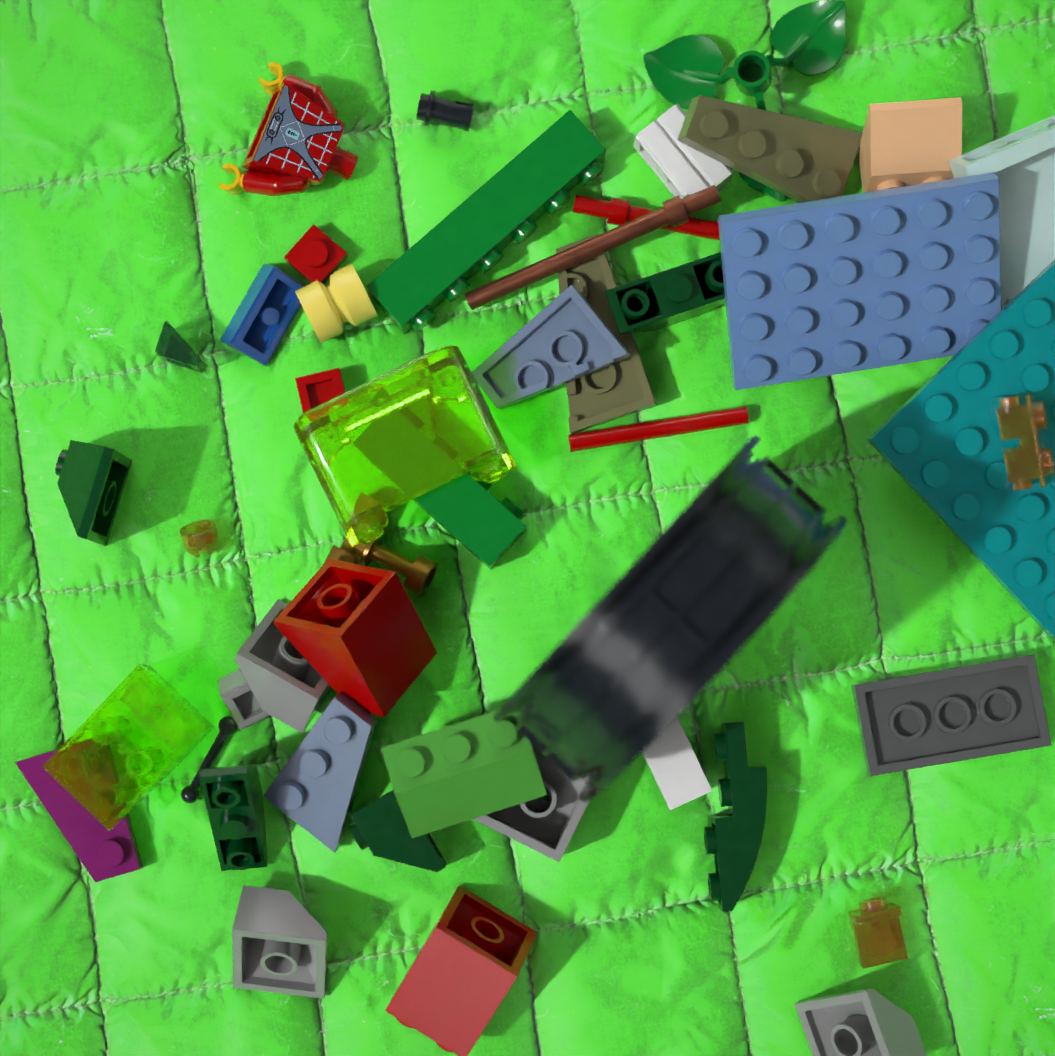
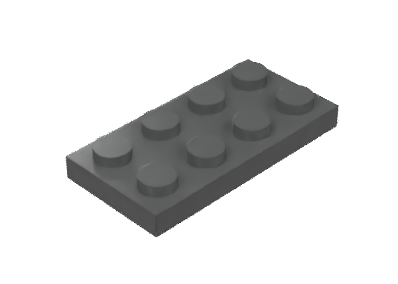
M1035 655L851 685L868 776L1052 745Z

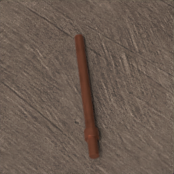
M712 185L680 199L679 195L662 202L664 207L469 291L465 293L468 305L471 310L476 309L666 225L671 224L672 227H676L689 221V215L722 202L716 186Z

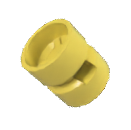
M352 263L331 274L329 284L326 286L317 280L295 291L321 344L343 334L344 323L346 322L357 326L378 316Z

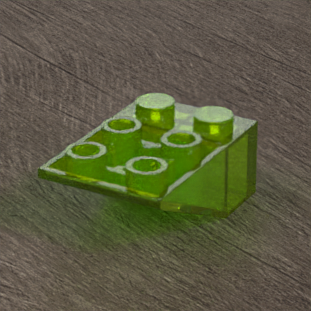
M138 664L42 767L110 831L166 778L215 726L150 665Z

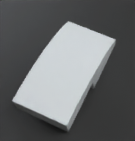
M676 718L642 752L669 810L712 791L678 718Z

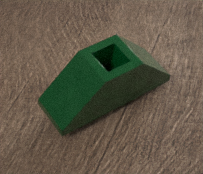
M721 252L606 290L605 295L619 334L625 335L659 330L700 316L724 304L725 293Z
M257 765L214 767L200 770L199 779L221 871L267 867L264 803Z

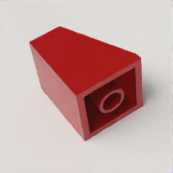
M328 559L273 621L280 632L337 694L340 691L343 692L368 713L385 717L395 706L396 702L437 654L401 580L394 571Z
M459 885L385 1011L396 1017L402 1025L414 1028L434 1040L443 1050L453 1052L458 1056H468L518 977L537 932Z

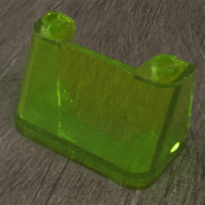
M452 345L435 349L305 412L294 424L297 438L352 547L359 543L373 542L384 533L383 529L386 528L389 522L386 512L469 472L471 478L475 481L493 483L505 477L509 470L516 468L513 456L461 350Z

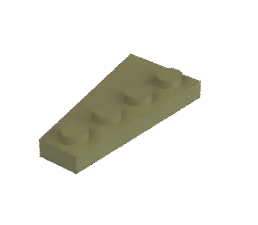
M700 95L691 100L677 140L799 203L842 196L861 142L862 132Z
M599 234L557 248L556 253H559L579 243L589 240L595 236H598ZM606 252L558 272L559 294L570 285L575 286L632 355L566 383L569 400L570 433H578L656 406L657 404L633 333L619 334L605 295L606 290L617 287Z

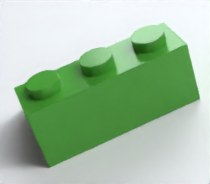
M497 710L381 748L395 796L412 838L547 795L531 742L514 728L519 723L516 719L520 714L518 710L513 715L508 712L499 723L493 718L499 711Z

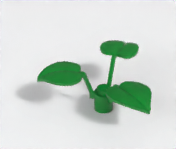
M820 0L801 5L784 14L773 27L770 38L772 47L776 52L783 55V58H773L772 55L765 56L758 51H746L738 56L733 67H728L725 74L719 75L724 66L721 49L712 39L693 34L676 38L666 45L646 53L643 57L645 68L657 91L673 105L678 104L682 109L688 110L691 100L697 96L702 95L715 98L716 83L725 84L729 80L735 79L739 91L744 95L754 96L757 108L766 110L763 93L767 91L771 84V66L785 67L792 61L794 68L799 73L815 76L830 71L838 64L846 45V5L844 1ZM739 172L741 178L751 188L778 201L790 199Z

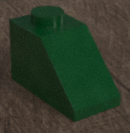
M394 790L351 814L355 823L350 825L349 829L361 850L369 847L374 856L434 872H439L446 867L447 863L430 833L415 838L411 837Z

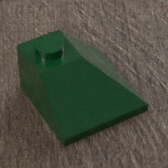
M70 440L68 450L63 449L56 463L55 473L59 476L57 485L77 536L106 546L132 460L112 448Z

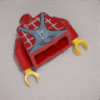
M277 62L269 63L267 67L278 78L272 82L259 78L264 91L271 98L242 165L248 171L244 173L231 163L225 164L222 169L227 173H236V179L230 185L219 183L218 186L231 195H238L245 191L266 196H282L303 193L309 186L313 187L320 184L324 179L326 171L348 180L356 167L358 156L337 146L344 130V124L337 119V111L321 86L293 74L286 76L281 65Z

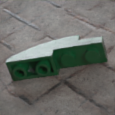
M744 722L721 723L722 733H714L716 760H724L726 779H718L719 801L721 807L728 806L729 814L711 815V826L704 827V843L706 854H714L715 873H708L710 901H718V908L722 912L733 911L745 890L760 849L766 818V767H748Z

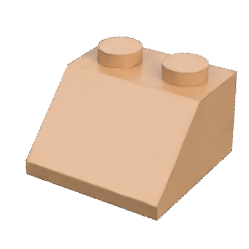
M961 97L869 104L858 151L863 193L954 179L948 160L962 155L963 105Z

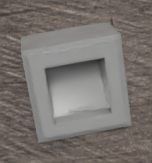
M240 669L218 680L220 696L240 730L271 716L260 707Z

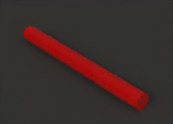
M746 406L568 434L570 451L576 452L748 424L749 419Z

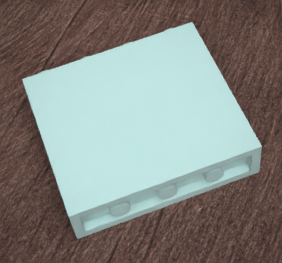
M1055 115L948 160L954 179L993 172L999 178L1001 310L1055 259Z

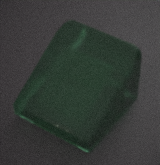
M165 321L155 349L157 355L164 362L200 373L206 372L207 365L173 326L168 321Z

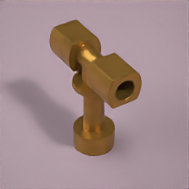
M361 493L347 519V522L352 524L340 548L333 545L323 565L328 559L361 564L363 566H368L373 560L405 577L404 587L422 596L436 574L438 563L422 555L415 561H412L381 545L383 535L378 533L377 530L389 508L383 503Z

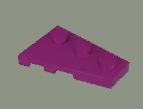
M107 736L15 762L95 882L143 868Z

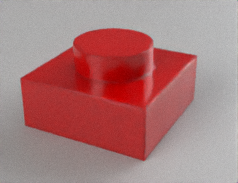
M314 224L284 256L286 262L310 283L318 280L323 284L328 281L330 275L337 271L348 258V254Z
M339 368L295 378L306 424L351 414Z

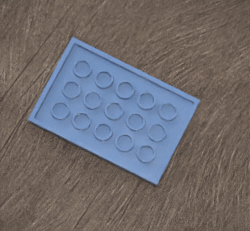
M994 172L718 216L731 373L735 390L954 356L1001 311L999 178Z

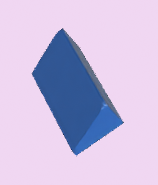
M264 264L220 341L258 363L267 366L301 306L295 291L305 285L277 267Z

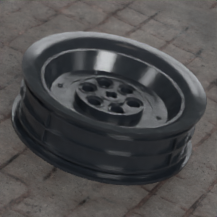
M756 434L646 549L493 717L499 723L508 712L513 715L518 710L520 714L516 719L519 723L514 727L515 729L520 731L572 782L579 778L583 780L587 777L586 785L578 796L583 803L594 798L620 775L702 692L799 585L829 549L848 522V518L840 514L832 521L822 524L825 519L823 515L826 509L803 491L795 480H791L770 460L771 458L768 455L763 460L758 457L752 462L750 458L754 453L751 450L761 440Z

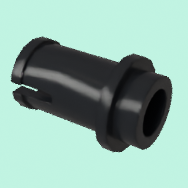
M432 90L430 94L421 93L416 120L424 121V126L428 127L431 122L469 132L474 103L435 96L436 91Z

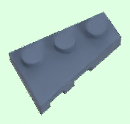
M570 285L471 372L470 375L496 408L503 410L632 355L575 286Z
M341 691L333 698L263 795V797L334 853L339 849L344 838L345 831L343 830L348 813L352 810L359 774L364 768L377 723L375 717Z

